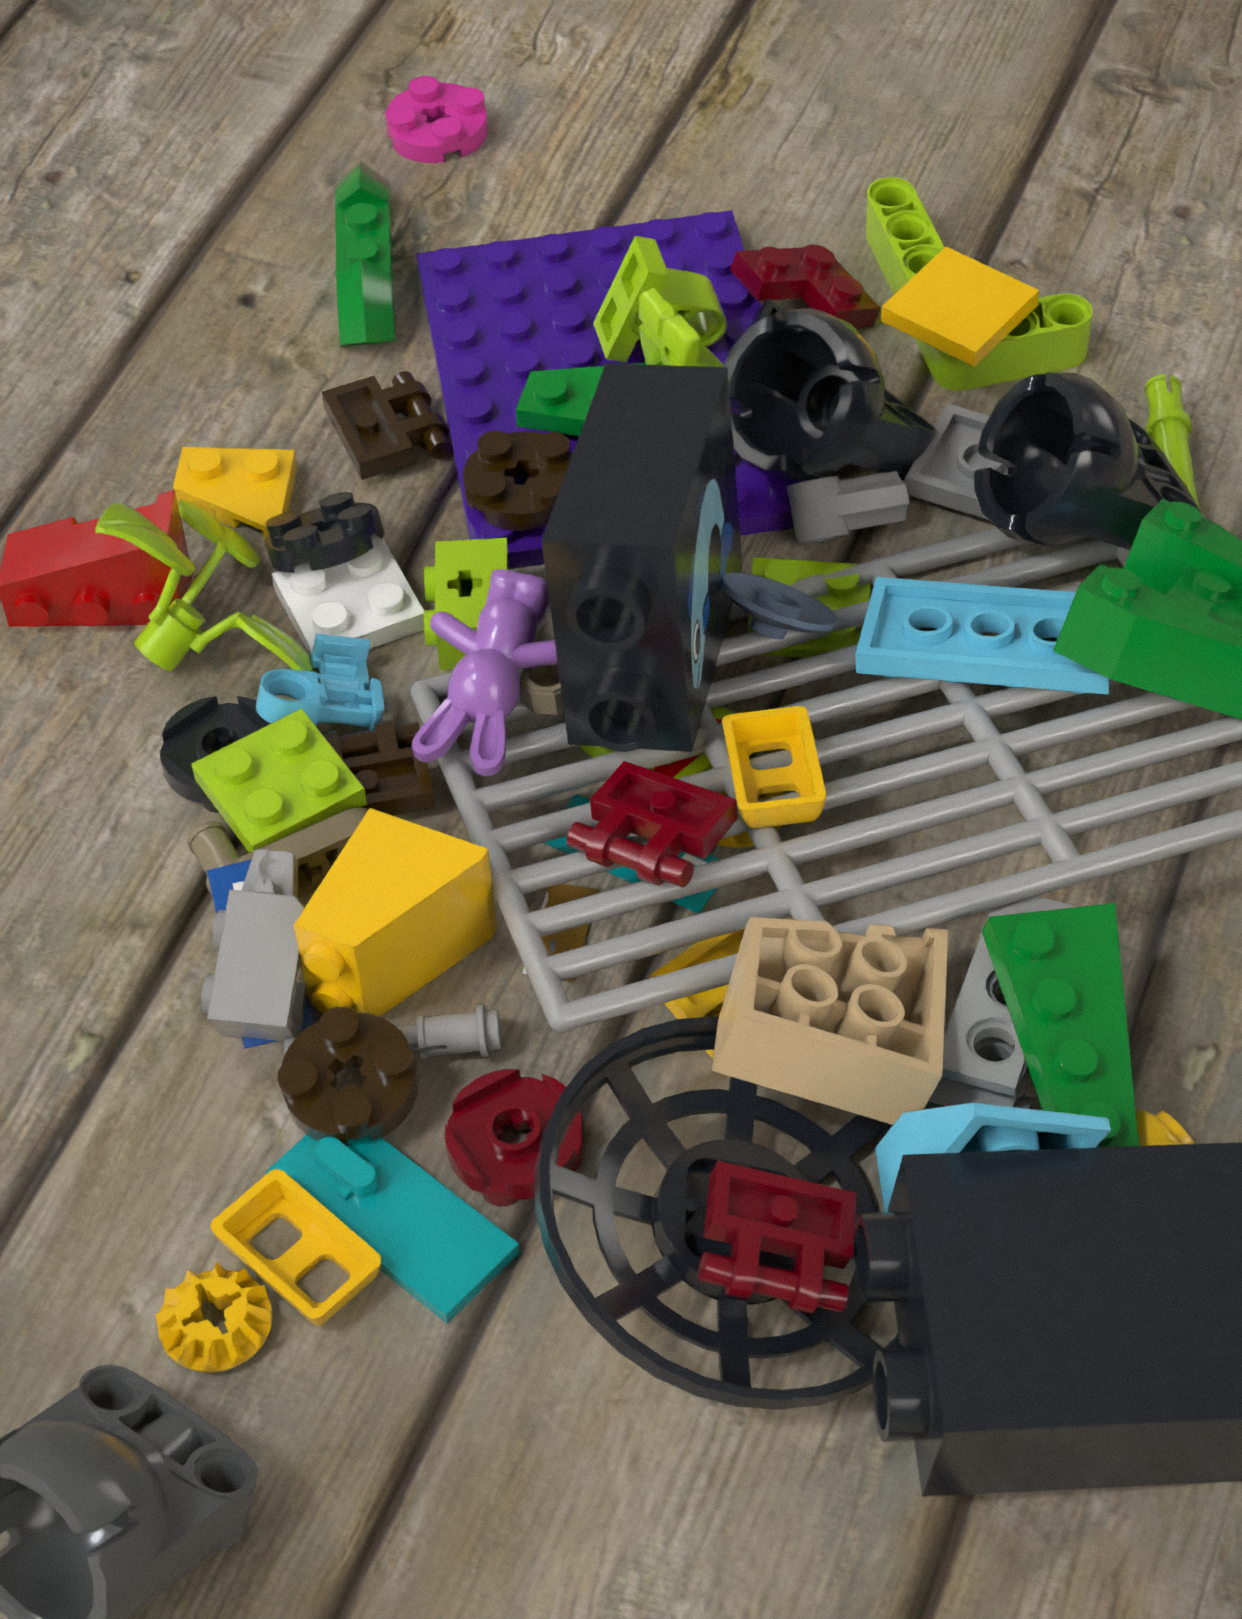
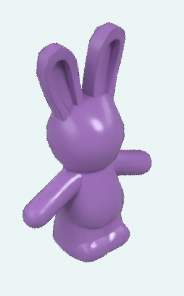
M497 569L492 571L486 604L480 613L476 631L448 612L441 611L432 616L430 626L434 633L466 654V656L457 663L451 672L448 680V697L424 723L412 741L413 754L419 761L430 763L445 755L466 724L470 722L475 723L470 747V758L476 773L482 776H492L502 769L506 759V717L516 707L520 698L518 669L558 665L555 640L534 642L538 631L551 613L546 580L511 570Z

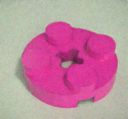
M420 76L411 80L409 90L397 95L390 102L385 112L387 135L392 139L393 148L401 156L417 162H445L444 154L453 153L457 150H460L461 157H464L477 150L483 144L488 134L483 92L477 88H467L458 84L438 82L436 78L431 76Z

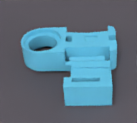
M316 634L310 659L312 668L319 669L320 674L292 669H274L266 672L260 681L256 701L257 713L267 722L274 723L302 708L315 726H317V723H343L367 727L370 730L375 729L374 723L381 722L385 705L381 682L371 678L369 686L366 661L370 648V639ZM274 695L288 696L296 700H285Z

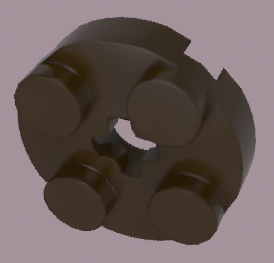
M496 430L483 434L478 439V449L469 456L463 471L467 504L472 510H474L475 506L478 510L485 513V522L497 528L527 531L547 526L573 452L570 450L569 439L557 432L545 434L537 432L505 433ZM530 477L527 479L526 484H515V478Z
M335 1007L327 1010L318 1022L307 1027L293 1040L284 1055L277 1078L291 1117L305 1134L317 1141L324 1137H334L346 1146L349 1145L347 1139H360L370 1135L373 1141L389 1134L407 1117L415 1103L418 1092L417 1064L405 1035L391 1022L379 1016L368 1013H355L347 1007ZM349 1067L360 1068L359 1071L364 1082L359 1087L348 1083L342 1090L335 1088L338 1082L336 1078L338 1072Z

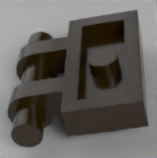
M408 371L397 373L392 379L393 386L381 389L376 377L371 376L322 391L324 409L361 480L414 464V446L419 445L423 449H428L431 457L437 460L447 457L452 450L451 444L447 439L449 436L448 427L442 416L432 412L430 408L431 397L426 387L420 381H415L413 375ZM402 413L410 418L399 421L396 415Z
M393 720L374 723L375 729L345 735H338V730L321 732L364 787L367 805L361 808L368 810L371 808L392 816L436 808L427 762L419 761L414 756L412 750V741L420 730L418 722L394 726Z

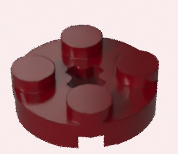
M502 1069L487 1073L465 1086L452 1103L453 1113L448 1119L447 1124H445L444 1134L448 1160L458 1178L472 1190L482 1193L488 1203L498 1207H507L519 1200L534 1198V1171L541 1137L559 1097L566 1087L555 1078L542 1074V1081L533 1077H521L520 1069ZM581 1111L578 1112L570 1124L559 1149L556 1164L574 1172L581 1165L583 1157ZM512 1124L517 1131L529 1128L531 1132L526 1135L525 1141L517 1144H508L502 1142V1128Z

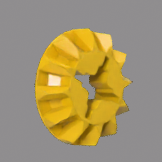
M216 1262L212 1270L199 1274L188 1269L184 1281L175 1289L165 1288L164 1303L160 1312L155 1314L159 1339L166 1353L181 1366L199 1372L225 1371L246 1362L263 1346L272 1326V1307L265 1286H260L252 1279L245 1267L236 1272L226 1270L218 1262ZM208 1300L209 1304L214 1303L215 1307L219 1310L225 1309L224 1316L226 1321L224 1324L227 1333L222 1335L218 1326L214 1327L209 1320L201 1321L203 1319L202 1302Z

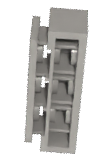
M1034 896L990 909L987 920L991 916L1073 908L1077 906ZM982 933L944 1035L942 1078L927 1102L925 1109L968 1103L1033 1109L1034 1098L1025 1096L1032 1078Z

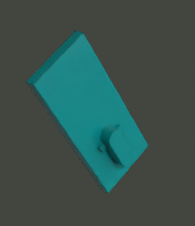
M306 1134L266 1171L267 1174L271 1170L280 1169L289 1175L380 1254L381 1272L447 1324L520 1253L517 1241L382 1137L373 1141L370 1135L360 1139H347L349 1145L346 1146L334 1137H324L317 1141Z

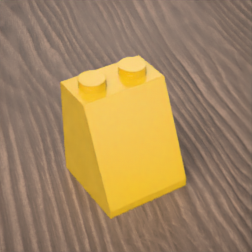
M369 808L293 925L310 1005L315 1006L323 1014L335 1007H347L355 1013H368L381 1017L492 939L498 928L494 893L492 891L489 849Z

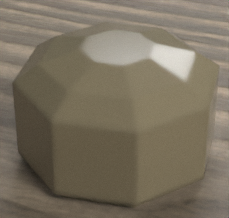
M558 665L524 668L519 679L521 702L534 714L558 715L564 712Z

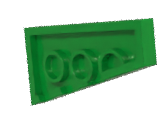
M1115 903L989 917L981 932L1042 1110L1108 1118L1111 1131L1096 1148L1139 1146Z

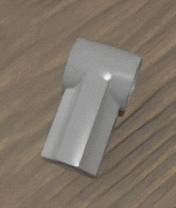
M897 471L864 475L839 481L838 476L826 477L786 487L797 545L835 539L849 535V531L906 520L909 497L906 484L899 478Z

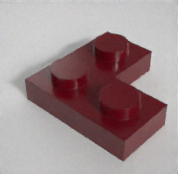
M809 244L798 248L778 249L775 247H763L761 250L736 251L730 267L732 273L757 301L767 300V298L770 300L802 298L810 308L826 312L851 323L854 328L874 326L881 309L865 292L862 284L854 279L835 259V255L824 246Z

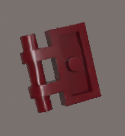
M623 761L590 798L592 819L599 821V823L595 827L580 822L572 824L567 834V845L585 852L586 858L596 864L610 867L616 863L635 870L639 879L659 886L666 881L684 888L691 881L694 866L692 862L677 856L683 851L705 859L737 821V801L720 793ZM632 833L650 841L646 845H642L626 838Z
M717 1161L709 1177L703 1238L732 1244L731 1257L704 1252L699 1266L698 1280L724 1286L725 1294L749 1299L752 1293L786 1300L790 1309L812 1314L816 1307L842 1313L848 1299V1284L823 1279V1267L826 1265L844 1270L853 1256L857 1193ZM760 1251L795 1258L794 1272L759 1264Z

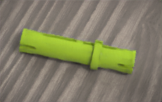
M1166 374L1156 375L1149 379L1144 387L1149 411L1145 431L1166 456L1200 509L1188 441L1189 433H1192L1193 428L1190 416L1183 408L1181 382L1176 376L1171 375L1169 378L1170 392H1168Z

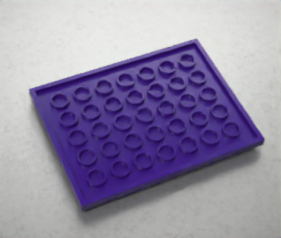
M732 210L706 212L701 215L665 220L655 219L643 223L613 227L604 226L591 230L547 234L540 237L494 241L489 244L452 249L443 248L436 251L416 253L469 540L507 538L509 569L545 564L542 538L547 526L527 531L505 530L485 522V513L478 510L475 506L474 510L470 508L465 498L463 471L469 456L478 449V439L483 434L496 430L505 433H549V431L517 427L516 407L531 371L605 366V363H646L640 339L637 340L626 363L606 360L593 324L635 236L656 240L666 268L699 273L706 276L712 282L726 317L727 328L720 340L707 346V348L724 365L730 349L750 327L756 311L761 307L760 301L753 297L730 270L736 251H744ZM731 407V414L737 413L739 415V411ZM563 434L569 439L570 450L574 452L579 436ZM734 449L740 536L794 528L786 487L804 481H785L773 478L749 466ZM530 477L515 478V484H526L527 479Z

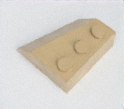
M750 917L745 927L718 1019L712 1071L892 1125L904 1112L923 1110L942 1078L948 929L926 928L922 937L896 936L893 926L869 924L866 936H861L850 932H837L826 921Z

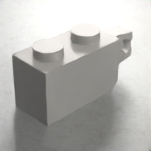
M255 849L242 890L229 889L226 910H218L213 925V946L219 952L215 974L209 973L205 977L201 995V1006L203 1013L208 1014V1021L223 1036H243L284 1042L285 1038L297 1037L301 1033L307 989L293 925L303 912L304 907L298 901V860L294 853Z

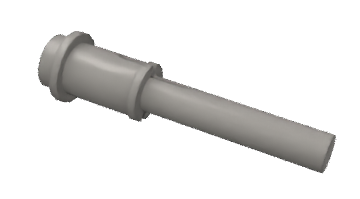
M477 1004L476 1011L434 1016L418 1015L416 1024L396 1026L405 1035L412 1052L420 1051L421 1059H427L430 1056L480 1051L482 1058L490 1056V1050L502 1049V1029L499 1010H486L484 1004ZM296 1037L284 1039L285 1053Z

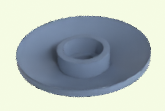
M731 572L726 573L722 577L721 589L737 606L753 616L750 627L764 636L782 640L785 638L787 630L814 633L831 631L836 626L838 618L829 607L793 587L747 573Z

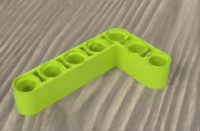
M883 177L869 185L866 202V239L894 295L945 247L915 188L910 182L897 177ZM1064 293L1041 297L1038 300V306L975 367L916 338L914 339L938 385L954 391L969 390L1023 379L1036 374L1071 369L1081 365L1088 355L1093 309L1087 299L1075 294Z

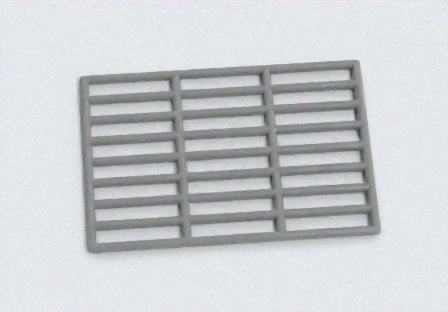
M993 528L860 563L825 576L822 573L807 577L789 586L812 597L829 594L824 579L859 574L858 587L867 584L874 585L876 577L900 578L1028 543L1009 538L998 528ZM1094 540L940 582L1014 587L1118 559L1124 567L1130 550ZM1079 585L1056 591L1076 592ZM869 601L832 610L838 620L835 628L831 631L809 633L787 630L785 638L782 640L773 639L752 631L723 639L716 666L828 637L834 631L856 626V629L863 627ZM733 602L728 623L749 618V614ZM931 627L920 628V631L937 630ZM993 632L982 633L981 635L983 636ZM1049 637L1043 640L1055 642L1058 638ZM858 644L711 683L692 752L637 749L628 752L616 751L477 789L471 775L476 773L471 763L470 748L461 751L456 740L446 754L437 760L472 843L489 849L492 891L547 1022L553 1030L566 1032L729 985L738 953L573 1001L568 1000L560 981L743 930L750 917L781 919L792 916L794 920L825 921L819 910L820 907L1041 844L1053 861V863L832 926L837 932H850L866 936L869 924L893 926L895 934L898 936L1242 837V809L1083 855H1080L1069 836L1241 788L1242 760L1057 813H1052L1042 797L1242 740V720L1230 716L1026 773L1017 760V756L1197 706L1152 692L1000 734L992 722V718L1079 695V693L1010 687L976 697L966 682L950 683L943 680L908 677L881 679L778 708L803 706L808 710L810 723L815 724L939 689L942 690L950 702L948 705L817 740L815 745L820 766L963 726L966 727L975 742L824 783L826 801L823 811L989 764L1000 781L783 842L774 826L757 829L747 826L740 815L737 804L738 819L723 838L748 832L756 849L694 866L693 876L686 887L682 888L666 881L659 886L641 881L534 912H530L523 894L623 866L616 863L610 867L596 864L586 858L585 852L579 851L512 870L505 853L565 837L575 822L595 827L599 821L592 819L590 803L494 829L488 815L489 812L606 781L623 761L650 769L701 754L707 755L713 769L678 779L720 794L726 792L728 797L736 799L722 723H717L710 709L856 670L855 653ZM518 669L519 679L521 677L523 669ZM451 672L418 680L411 686L410 695L423 725L441 705L439 700L448 697V680ZM1111 679L1110 686L1121 682ZM520 696L516 707L506 717V723L537 714H534L521 702ZM468 722L460 735L473 732L475 723ZM566 723L510 737L506 740V759L504 765L577 745L568 744ZM785 749L749 759L751 767L757 770L786 767L792 763L790 752ZM792 792L763 801L757 798V801L764 802L799 797V794ZM1012 804H1016L1026 820L1022 823L806 884L796 868V865ZM638 835L626 838L642 845H646L650 841ZM767 873L770 874L778 889V892L549 956L541 938Z

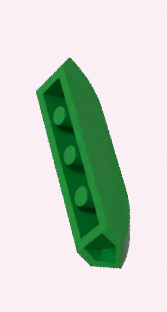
M360 162L336 185L335 191L336 287L341 346L396 342L390 181L363 162Z

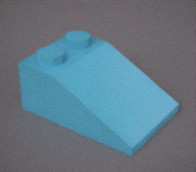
M980 1103L904 1112L875 1147L884 1212L888 1210L903 1155L1096 1148L1111 1131L1109 1120L1105 1117Z

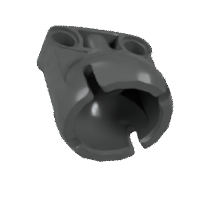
M115 1365L97 1366L88 1370L80 1378L79 1386L21 1427L12 1430L0 1438V1534L7 1531L10 1536L8 1545L0 1551V1611L8 1619H134L145 1606L214 1551L228 1548L238 1543L245 1535L258 1475L255 1461L218 1428L168 1392L125 1367Z

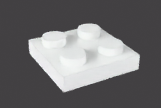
M376 537L371 539L374 548L358 558L331 568L312 571L309 561L293 566L295 573L280 571L272 573L274 590L310 656L316 634L370 639V650L424 630V610L383 538Z

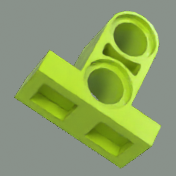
M635 236L593 322L606 360L627 362L637 340L640 339L639 327L640 324H643L638 317L640 295L652 288H655L672 306L675 316L680 314L698 333L700 346L707 347L720 340L726 331L727 322L712 282L706 276L699 273L666 268L656 240Z

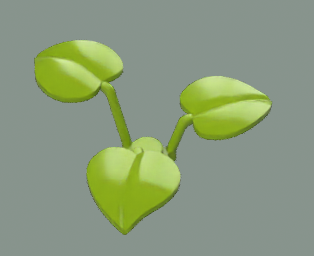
M185 500L179 501L178 507L181 518L201 535L215 543V548L183 598H175L170 605L181 575L188 577L195 571L193 562L177 548L174 540L161 528L126 504H112L100 516L95 533L124 539L171 568L158 604L148 617L150 622L134 641L136 648L154 664L172 672L191 648L200 654L206 645L232 628H240L276 654L293 670L311 671L319 674L317 668H312L309 653L296 640L258 615L253 614L249 617L241 612H236L203 633L199 628L205 620L191 605L225 553L228 552L249 568H255L261 561L257 550L239 533L222 525L217 518L203 508Z

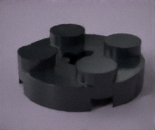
M340 492L320 500V508L300 515L297 512H286L270 518L265 523L269 534L265 539V546L272 567L280 572L295 573L292 562L309 560L311 570L316 571L331 568L362 556L374 548L371 540L373 534L380 539L385 535L377 507L369 503H355L351 492Z
M217 696L202 698L181 708L169 719L162 732L163 745L159 752L164 777L176 793L192 802L202 803L204 808L210 812L219 813L196 782L191 764L212 754L211 748L216 745L224 748L272 724L264 720L257 713L256 700L237 696L238 704H218Z

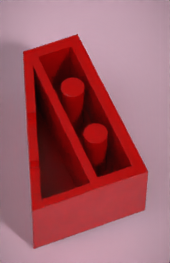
M175 490L158 494L157 502L154 504L135 508V510L150 519L176 543L177 548L189 558ZM74 517L7 534L0 568V599L9 627L147 625L150 622L148 617L158 604L171 568L124 539L95 533L99 518L78 523ZM181 575L170 605L175 598H183L191 586L192 575L188 577Z

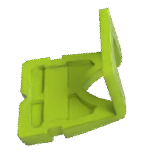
M655 288L641 293L638 317L643 324H640L639 332L647 365L724 366L707 347L700 346L698 333L680 314L675 316L672 306Z

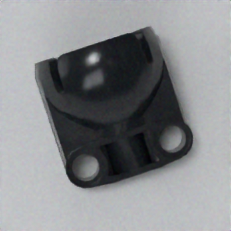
M814 308L790 309L785 311V315L776 313L754 323L732 346L723 366L728 367L730 405L739 411V415L737 413L731 414L734 449L749 466L773 478L785 481L819 479L849 464L883 471L884 473L897 471L899 478L905 481V477L914 461L925 452L937 433L934 426L885 388V381L877 355L852 324Z
M1055 371L1032 375L1018 381L998 401L982 430L978 445L979 455L1004 464L1008 468V474H1002L990 467L977 469L974 474V490L982 514L1009 538L1029 544L1055 546L1070 544L1082 538L1090 537L1131 550L1142 520L1162 499L1169 502L1187 503L1200 511L1189 490L1150 435L1140 425L1127 417L1125 409L1093 379L1072 372Z

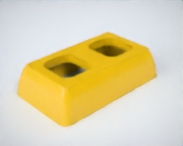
M792 706L724 716L722 725L740 815L746 825L752 829L815 821L825 806L826 790L808 710L803 706ZM785 749L790 752L792 763L786 767L757 770L750 765L749 756L754 752ZM794 791L799 794V797L764 802L757 801L760 795L767 793Z
M280 1169L268 1172L215 1217L210 1224L213 1234L223 1245L315 1326L324 1325L376 1278L380 1270V1254ZM274 1219H285L302 1236L299 1241L279 1258L269 1260L250 1245V1241ZM331 1260L345 1271L350 1278L324 1302H315L297 1286V1282L320 1261Z

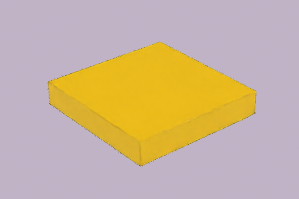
M945 247L882 305L881 322L975 367L1038 306L1039 290L949 247Z

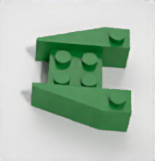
M1162 499L1142 520L1123 569L1109 568L1100 564L1079 585L1053 651L1109 679L1242 720V540L1220 525L1203 518L1201 512L1195 507L1183 502H1169Z

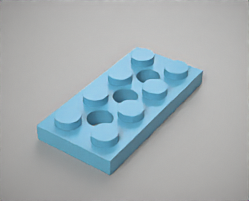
M876 577L855 653L856 673L881 675L891 678L908 677L943 680L950 683L966 682L1002 685L1011 688L1025 687L1061 690L1079 694H1109L1111 679L1054 652L1053 649L1057 641L1043 640L1049 637H1059L1076 592ZM931 627L937 630L920 631V628ZM987 632H993V633H998V634H1000V635H997V636H982L981 634H982V633H987Z

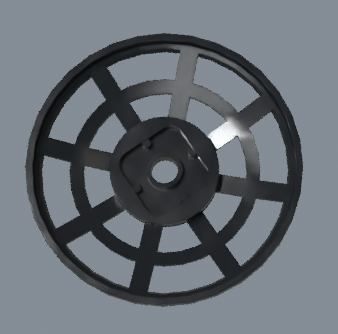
M718 1016L672 1020L642 1028L610 1044L586 1063L561 1093L541 1137L534 1171L535 1212L544 1249L561 1286L585 1320L620 1354L655 1378L694 1396L736 1407L784 1410L818 1406L857 1393L872 1384L875 1353L877 1349L882 1348L849 1324L864 1304L858 1290L856 1270H854L848 1287V1299L842 1313L816 1307L812 1314L793 1310L809 1326L782 1336L751 1338L747 1335V1305L766 1303L777 1298L752 1293L749 1299L726 1295L724 1286L699 1281L698 1272L704 1252L731 1257L732 1244L703 1238L709 1177L717 1161L817 1184L832 1173L841 1189L857 1193L856 1225L859 1213H877L866 1182L850 1158L879 1134L884 1137L893 1125L857 1115L830 1137L821 1127L799 1112L771 1099L757 1096L758 1084L731 1076L728 1090L707 1089L687 1091L652 1103L631 1070V1067L643 1061L676 1052L714 1050ZM608 1083L630 1119L622 1125L608 1144L596 1170L595 1179H592L556 1164L559 1149L572 1120L591 1095ZM726 1114L724 1139L704 1142L688 1150L684 1148L666 1124L691 1115ZM754 1120L764 1122L784 1131L805 1145L811 1153L793 1165L776 1152L752 1143ZM642 1139L645 1140L667 1170L654 1197L615 1186L624 1160ZM554 1194L592 1208L593 1224L599 1248L611 1274L619 1283L616 1287L596 1298L576 1272L560 1238L554 1214ZM614 1215L652 1225L655 1242L663 1258L636 1274L620 1245ZM853 1245V1256H852V1258H855L854 1245ZM760 1251L759 1264L794 1272L795 1258ZM684 1281L696 1291L716 1299L717 1332L685 1319L663 1304L657 1297ZM782 1300L786 1305H788V1301ZM640 1308L651 1320L676 1337L702 1349L718 1353L720 1380L702 1376L665 1359L630 1335L617 1321ZM899 1333L884 1348H901ZM827 1341L860 1367L841 1379L820 1386L787 1390L751 1387L749 1358L766 1359L790 1356L815 1348Z

